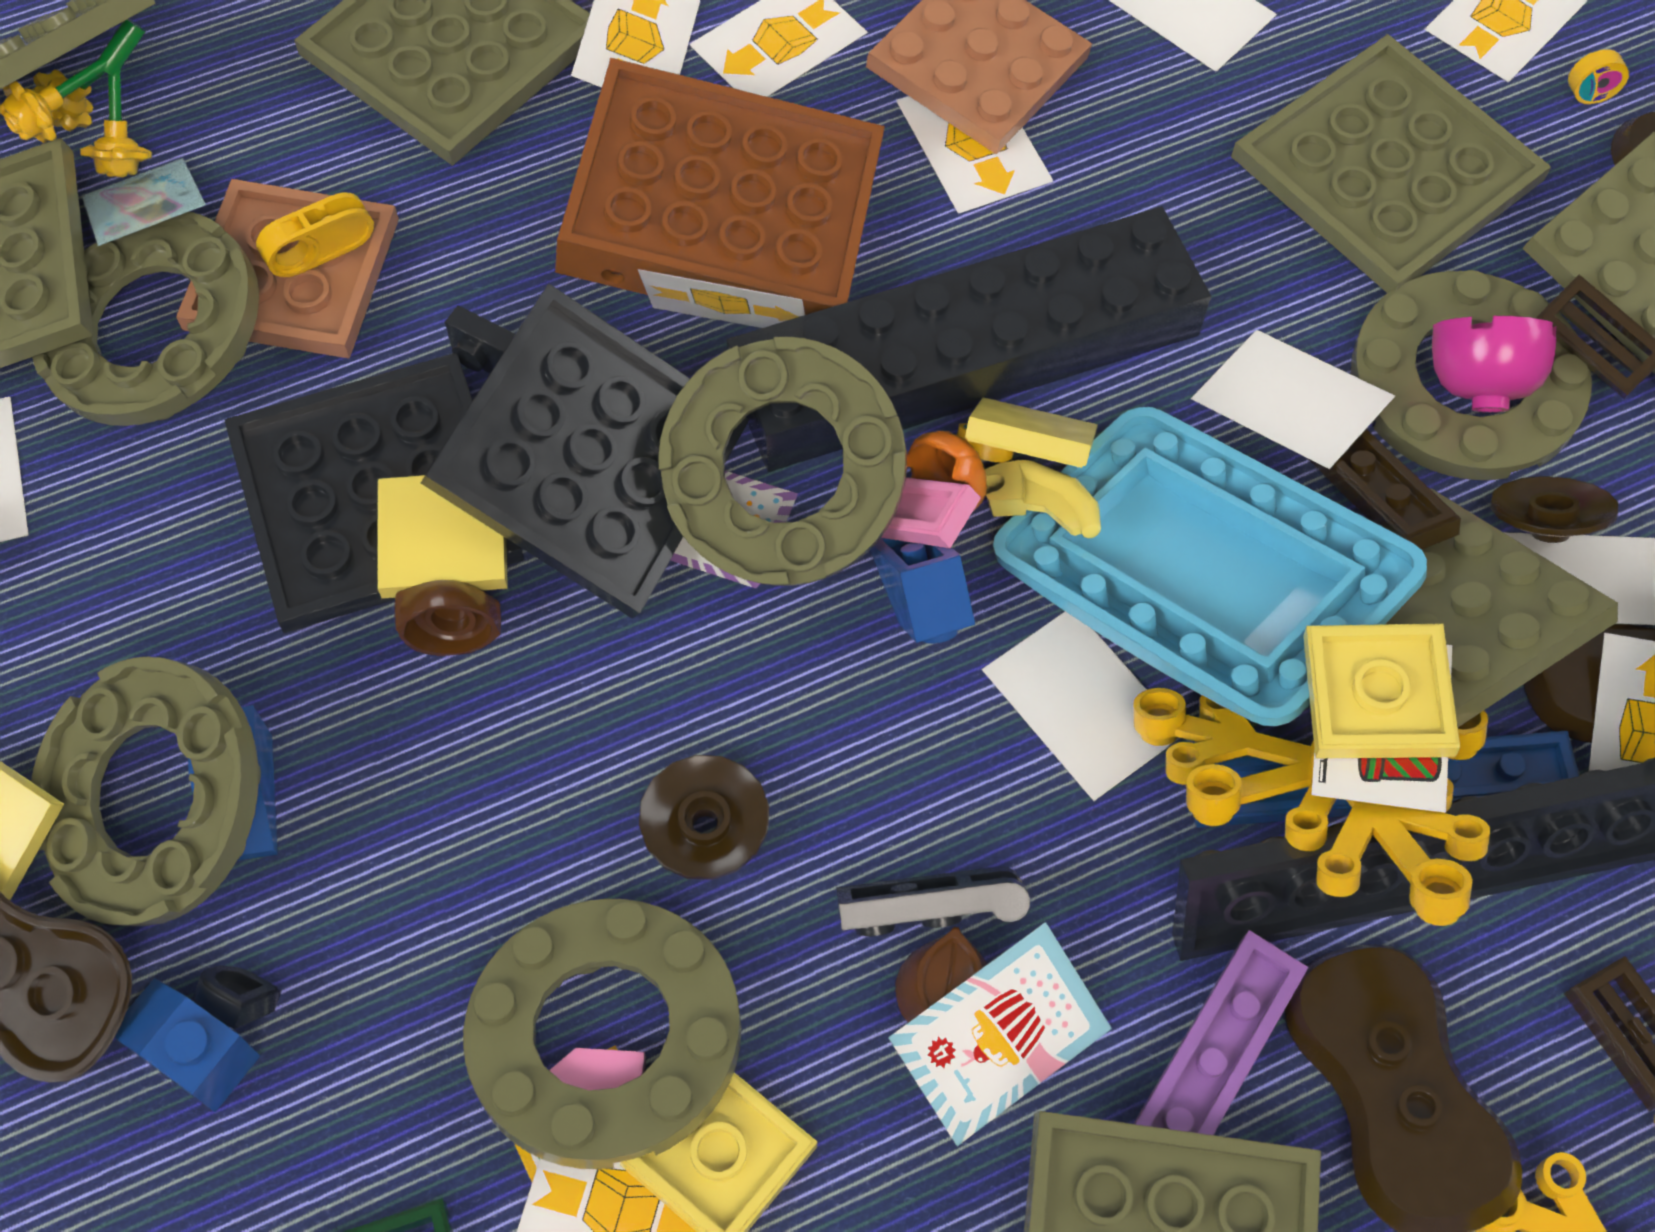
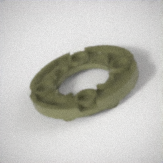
M190 211L99 246L96 242L84 251L94 336L32 357L37 373L45 380L54 396L76 414L88 420L107 425L130 426L168 419L208 394L244 356L246 346L254 330L259 307V287L254 267L242 247L218 223ZM162 271L182 274L192 281L196 289L195 292L198 295V314L194 322L188 323L187 329L190 332L185 339L170 343L154 363L141 361L140 366L136 367L114 365L103 357L97 344L98 323L106 305L122 287L141 276Z
M1475 270L1431 273L1409 280L1396 291L1392 289L1375 304L1367 315L1356 339L1351 360V375L1395 395L1392 401L1374 419L1376 421L1374 429L1381 438L1400 454L1425 468L1444 475L1471 480L1508 478L1511 472L1526 469L1536 464L1540 467L1559 454L1580 426L1588 410L1592 389L1591 370L1586 363L1576 355H1572L1556 341L1552 370L1543 386L1532 395L1523 398L1520 404L1509 411L1498 415L1477 417L1457 413L1437 402L1422 385L1415 366L1417 349L1427 336L1433 335L1434 324L1443 320L1461 317H1472V325L1492 322L1493 316L1536 318L1549 305L1544 297L1535 291L1528 290L1509 280L1483 274ZM1558 313L1555 317L1576 334L1568 321Z
M773 337L774 339L758 341L741 347L735 346L711 359L690 378L676 397L664 423L658 456L659 470L661 471L663 490L671 518L683 537L702 557L723 571L744 580L766 585L795 586L826 579L845 570L866 555L880 540L892 522L902 499L907 472V450L900 419L891 400L875 377L860 363L842 351L818 341L797 337ZM771 403H797L818 411L834 426L843 447V474L835 495L819 512L797 522L771 523L751 515L734 499L725 479L724 452L733 430L749 413Z
M148 656L135 657L107 666L97 672L100 679L80 698L70 696L65 701L43 738L31 779L32 783L64 803L63 808L39 850L45 851L49 866L55 876L49 882L60 898L76 912L89 919L112 925L151 926L177 919L203 903L225 880L245 850L246 840L255 815L258 785L261 778V770L258 764L256 745L251 727L240 704L229 689L216 677L194 665L161 657ZM162 727L177 736L181 752L184 756L191 759L194 774L190 773L188 780L194 783L193 803L186 820H179L178 827H181V830L172 840L159 844L149 856L134 857L118 849L105 831L99 808L101 781L111 756L126 738L144 728Z
M599 899L571 904L545 914L523 927L495 953L478 978L469 1000L463 1028V1049L468 1075L481 1105L493 1123L513 1143L528 1153L548 1162L579 1169L614 1168L613 1163L634 1159L653 1151L655 1155H658L684 1140L705 1121L723 1097L737 1065L741 1043V1016L735 985L728 967L714 945L701 931L673 912L648 903L627 899ZM611 966L640 973L660 990L669 1008V1033L661 1054L641 1076L617 1088L586 1090L563 1083L544 1067L536 1050V1022L545 1000L556 988L561 986L564 980L576 974H589L599 970L601 967Z

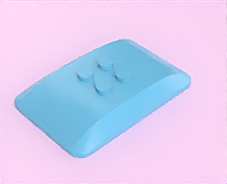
M1138 407L1120 415L1093 441L1086 466L1080 468L1067 465L1061 471L1063 474L1078 479L1098 502L1101 531L1096 537L1088 539L1083 537L1082 534L1071 535L1047 513L1026 510V515L1013 516L997 532L993 542L997 562L1059 608L1181 684L1232 712L1263 726H1279L1289 723L1310 705L1303 639L1306 626L1385 625L1422 586L1426 579L1427 559L1423 551L1414 543L1166 412L1153 407Z

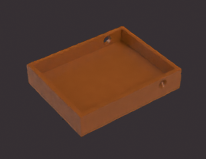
M610 58L558 234L555 273L648 295L638 272V269L802 299L805 315L847 303L885 126ZM608 270H615L621 274H614Z

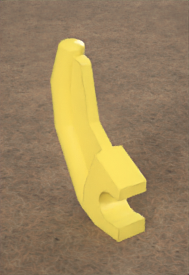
M1029 460L999 463L985 469L987 477L986 497L994 517L1026 515V510L1044 512L1071 535L1082 534L1083 537L1090 539L1100 533L1099 504L1078 479Z

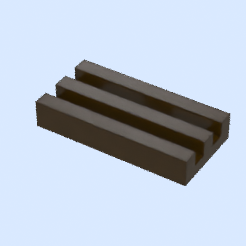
M1580 274L1536 317V319L1552 322L1553 327H1556V341L1572 355H1576L1586 363L1594 374L1623 399L1655 369V338ZM1576 295L1579 296L1649 357L1642 363L1576 307L1571 300ZM1559 312L1562 313L1632 374L1626 378L1555 316Z
M1626 956L1573 986L1564 995L1650 1112L1655 1109V1045L1652 1042L1653 1037L1640 1019L1631 1014L1609 982L1612 980L1616 981L1654 1034L1655 995Z

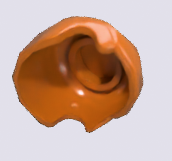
M949 431L924 433L914 440L907 454V467L911 469V478L970 485L981 497L973 510L975 511L982 504L986 496L987 477L979 453L964 438Z

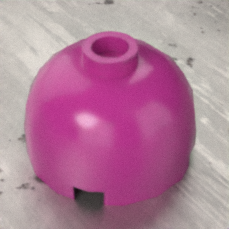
M1493 316L1492 322L1472 325V317H1461L1443 320L1433 325L1432 354L1436 375L1441 385L1452 395L1472 400L1473 411H1509L1510 400L1532 395L1543 386L1552 370L1556 350V327H1553V323L1550 321L1530 317Z

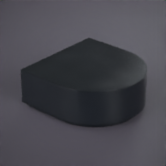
M219 965L205 969L201 973L193 995V1001L222 1023L236 1029L275 1012L282 991L277 986L250 971L234 966Z

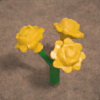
M130 19L122 22L98 60L71 78L66 79L63 73L56 69L50 72V74L38 72L33 77L36 87L32 90L23 88L17 81L3 87L7 98L0 105V114L4 116L7 126L12 132L19 134V137L23 140L35 137L42 143L53 141L57 138L53 125L63 127L70 132L76 127H89L92 124L89 114L92 112L93 106L85 97L91 93V85L102 75L108 73L109 120H104V136L98 138L94 142V146L89 145L81 148L80 155L92 158L96 172L99 174L121 178L127 176V174L136 175L139 162L152 158V151L144 147H138L134 140L128 138L127 121L122 120L120 70L146 31Z

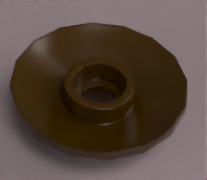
M1541 476L1520 478L1502 484L1493 491L1490 508L1498 519L1517 529L1531 532L1532 536L1539 541L1561 543L1567 541L1570 536L1586 535L1608 528L1617 520L1619 503L1610 492L1594 484L1571 478Z
M694 755L671 763L652 779L641 799L639 828L647 851L664 869L686 879L714 880L738 872L758 854L768 834L769 804L761 783L745 766L723 756ZM701 817H711L718 823L716 828L710 833H700L693 826Z

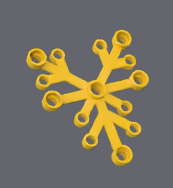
M1152 688L1139 693L1135 697L1133 702V723L1135 730L1140 734L1143 741L1154 746L1169 745L1175 742L1178 737L1196 742H1179L1167 749L1166 775L1172 782L1186 785V805L1197 821L1208 826H1220L1228 823L1233 818V815L1239 811L1242 804L1309 787L1299 807L1290 810L1286 815L1285 838L1293 847L1302 851H1315L1324 846L1328 831L1327 816L1336 798L1311 795L1315 752L1314 740L1311 746L1257 733L1246 718L1201 695L1199 700V718L1186 715L1185 699L1178 692L1171 689ZM1485 710L1458 727L1460 749L1456 757H1448L1449 759H1470L1484 746L1488 725V715ZM1248 755L1287 766L1240 778L1233 769L1217 765L1216 763ZM1448 778L1446 812L1452 806L1454 791L1453 783ZM1346 800L1352 809L1332 849L1324 852L1318 858L1316 883L1321 891L1335 897H1346L1354 894L1359 889L1361 877L1360 860L1373 835L1411 883L1409 900L1417 915L1423 921L1432 925L1446 926L1455 923L1467 912L1472 889L1470 873L1462 865L1454 861L1430 859L1407 830L1445 840L1444 848L1449 855L1462 861H1476L1483 858L1488 851L1490 827L1483 819L1473 815L1454 816L1442 812Z

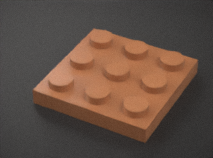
M922 0L868 53L866 68L997 155L1084 63L1089 56L1092 43L1026 0Z
M231 179L215 222L242 247L249 257L257 276L259 307L256 323L249 342L350 359L399 221L395 206L361 200L365 210L368 211L374 221V230L370 238L363 245L299 275L279 277L272 274L256 248V240L259 233L271 222L331 195ZM299 241L291 242L285 245L277 252V254L290 250L291 248L295 247ZM190 281L176 316L184 331H189L187 329L188 323L194 322L198 314V295L195 292L196 289L192 281Z

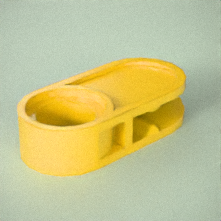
M341 192L271 222L259 233L256 240V248L273 275L292 277L363 245L370 238L374 230V221L368 211L365 210L357 195ZM299 241L296 244V246L291 248L290 250L277 254V252L285 245L291 242Z

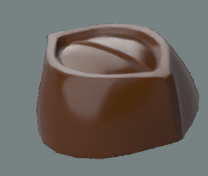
M454 580L430 581L396 593L395 628L403 642L414 651L436 656L469 654L484 648L500 636V603L484 591L467 583Z
M954 926L947 934L914 950L900 967L895 981L896 999L900 1013L907 1022L913 1020L988 964L980 952L961 933L959 927Z

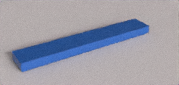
M1568 731L1486 737L1484 746L1472 758L1466 760L1448 758L1447 778L1451 780L1454 786L1452 803L1467 796L1483 797L1516 790L1529 783L1545 784L1579 777ZM1248 755L1216 763L1217 765L1233 769L1240 778L1287 766ZM1309 787L1242 804L1239 811L1233 815V818L1228 823L1220 826L1285 821L1287 813L1299 807ZM1336 799L1327 818L1348 816L1352 807L1346 800ZM1195 819L1196 828L1214 827L1202 824Z

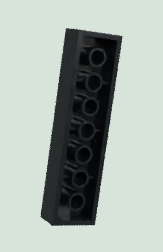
M1163 206L735 336L726 339L727 350L735 346L741 347L758 341L774 339L773 337L805 338L832 346L852 357L875 377L891 400L904 430L976 407L983 397L999 400L1197 337L1201 332L1211 294ZM771 403L746 416L750 419L748 426L768 473L843 449L834 426L818 411L797 403Z

